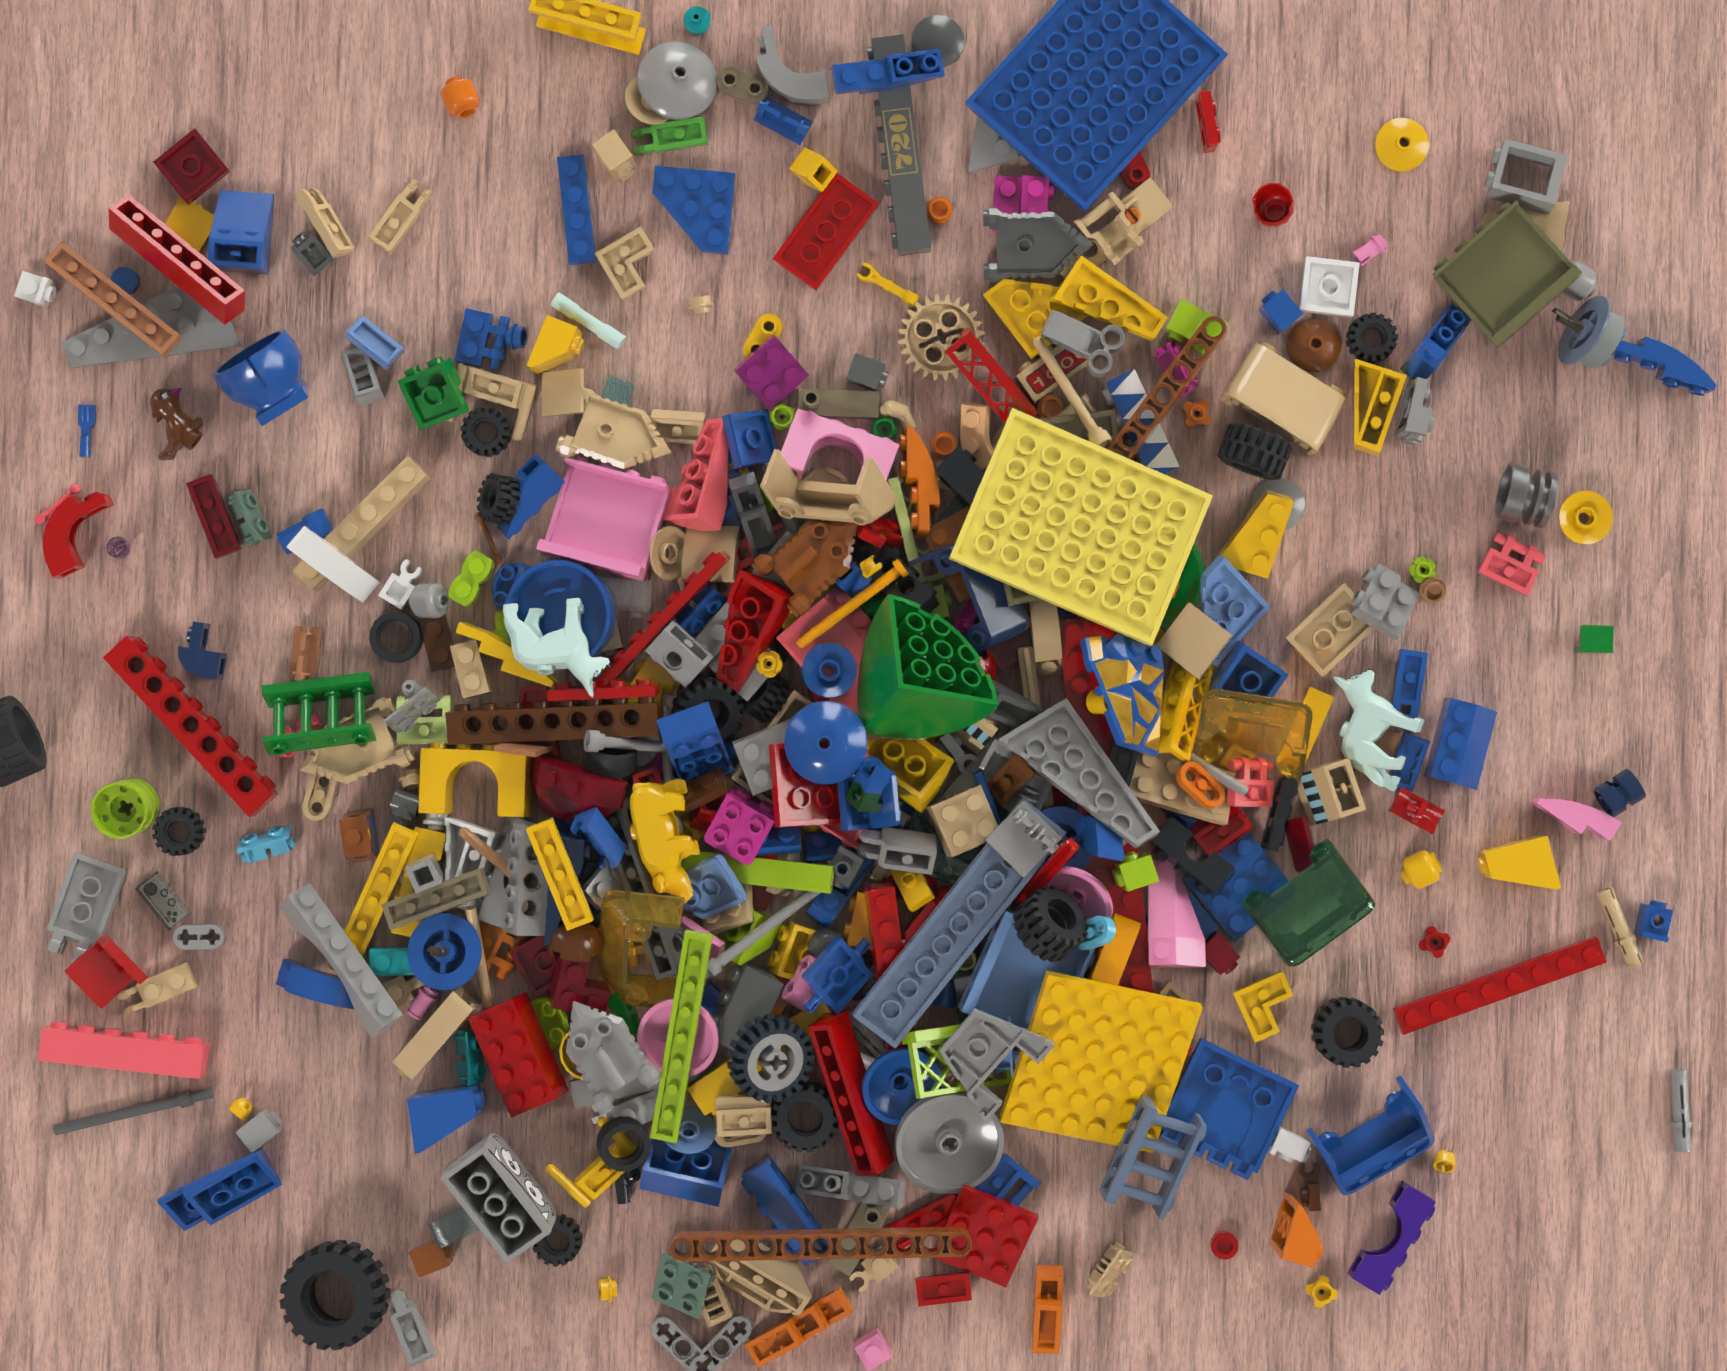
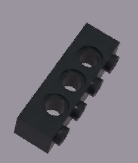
M856 533V537H853L855 544L852 545L854 550L851 555L859 565L871 555L881 552L877 558L873 559L875 564L879 562L882 564V568L872 575L873 581H876L894 567L892 563L897 559L909 573L905 578L900 575L884 587L882 591L886 595L902 597L920 604V609L929 614L940 605L935 598L937 591L928 581L922 583L918 579L920 573L913 566H905L901 560L904 557L894 546L889 549L883 544L880 549L859 538ZM914 587L910 594H905L908 588Z

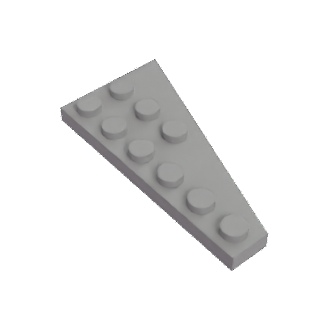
M178 286L142 303L145 308L183 338L167 356L205 350L213 351L229 347H243L231 321L224 325ZM114 318L61 342L69 362L74 368L162 357Z
M1067 698L998 740V743L1013 755L1017 754L1031 769L1135 849L1159 834V829Z

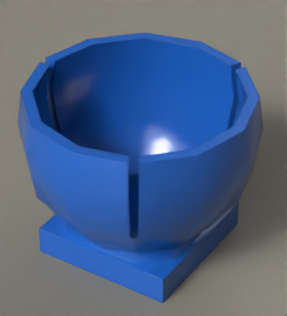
M282 329L248 346L213 373L218 387L231 401L256 410V418L261 426L309 397V387L303 379L301 380V354L295 341Z

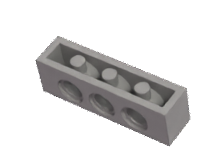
M514 823L513 830L510 833L512 849L511 857L507 864L510 874L509 884L505 890L507 911L503 916V925L505 932L516 936H545L548 883L526 831L527 827L534 824ZM531 846L533 852L532 855L529 858H527L526 853L528 848ZM527 874H530V882L525 886L524 879ZM527 901V902H528V908H527V910L523 913V912H522V906H523L524 902Z

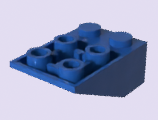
M220 190L209 236L207 259L221 271L268 275L274 194Z
M708 701L656 720L665 748L679 779H683L687 783L718 767L722 769L725 775L734 771Z

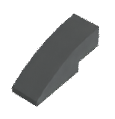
M754 472L728 480L754 559L759 554H768L777 543Z
M992 680L999 705L988 717L1018 728L1044 712V709L1029 699Z

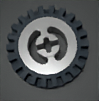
M765 1014V1020L760 1016L755 1017L754 1021L756 1024L754 1025L749 1021L745 1023L744 1026L747 1029L745 1033L740 1029L736 1032L740 1039L738 1041L732 1039L730 1043L734 1051L728 1050L727 1057L732 1061L727 1062V1068L731 1070L729 1074L735 1081L734 1083L749 1097H753L759 1102L763 1100L765 1103H772V1098L776 1102L783 1101V1094L787 1098L793 1096L792 1088L797 1091L802 1088L798 1082L800 1079L804 1082H807L809 1079L805 1071L812 1072L814 1066L809 1061H815V1055L811 1052V1050H814V1046L809 1041L810 1037L801 1027L782 1015L776 1014L774 1017L771 1014ZM782 1045L785 1047V1054L780 1050ZM757 1063L762 1067L759 1072L757 1071Z

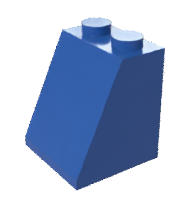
M480 1084L472 1086L459 1085L418 1091L407 1099L415 1154L421 1153L484 1110L483 1105H487L485 1089H481Z

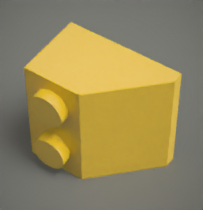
M546 315L528 360V368L533 373L539 375L542 372L573 360L575 354L579 355L584 346L583 334L578 327Z

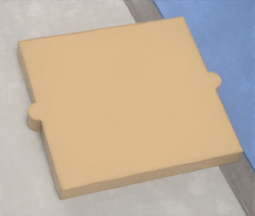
M584 369L542 372V392L539 394L542 397V417L584 413V393L586 392L584 388Z

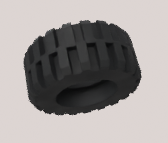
M336 1240L333 1243L328 1241L304 1252L303 1255L297 1257L292 1262L293 1266L287 1269L284 1275L287 1281L282 1283L280 1287V1293L284 1294V1298L279 1300L280 1309H285L287 1313L283 1316L285 1323L291 1322L294 1327L291 1332L296 1337L301 1334L304 1337L303 1343L309 1346L317 1343L316 1348L320 1350H326L329 1347L333 1351L341 1350L345 1346L350 1347L365 1338L383 1321L382 1316L387 1313L389 1307L388 1303L385 1302L391 1297V1289L385 1287V1284L389 1282V1277L387 1273L382 1274L380 1268L384 1265L380 1259L374 1261L371 1258L374 1254L368 1248L364 1251L360 1250L361 1244L356 1242L347 1244L346 1240ZM327 1270L336 1271L344 1275L351 1282L356 1294V1305L353 1314L348 1318H334L326 1314L319 1306L315 1296V1284L322 1272Z

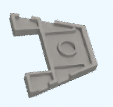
M975 1008L940 1047L939 1052L957 1080H960L966 1089L967 1096L971 1102H974L982 1119L987 1122L1002 1105L1003 1101L982 1084L984 1080L1015 1046L1039 1064L1054 1047L1055 1042Z

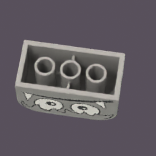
M491 1133L450 1162L444 1169L440 1179L506 1264L551 1233L556 1221V1213L549 1197L509 1144L499 1135Z

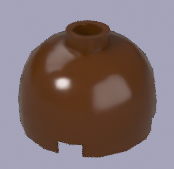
M561 921L553 932L549 945H547V953L553 956V951L560 953V959L589 962L591 961V956H596V960H600L602 936L600 931L591 923L567 931L564 922Z

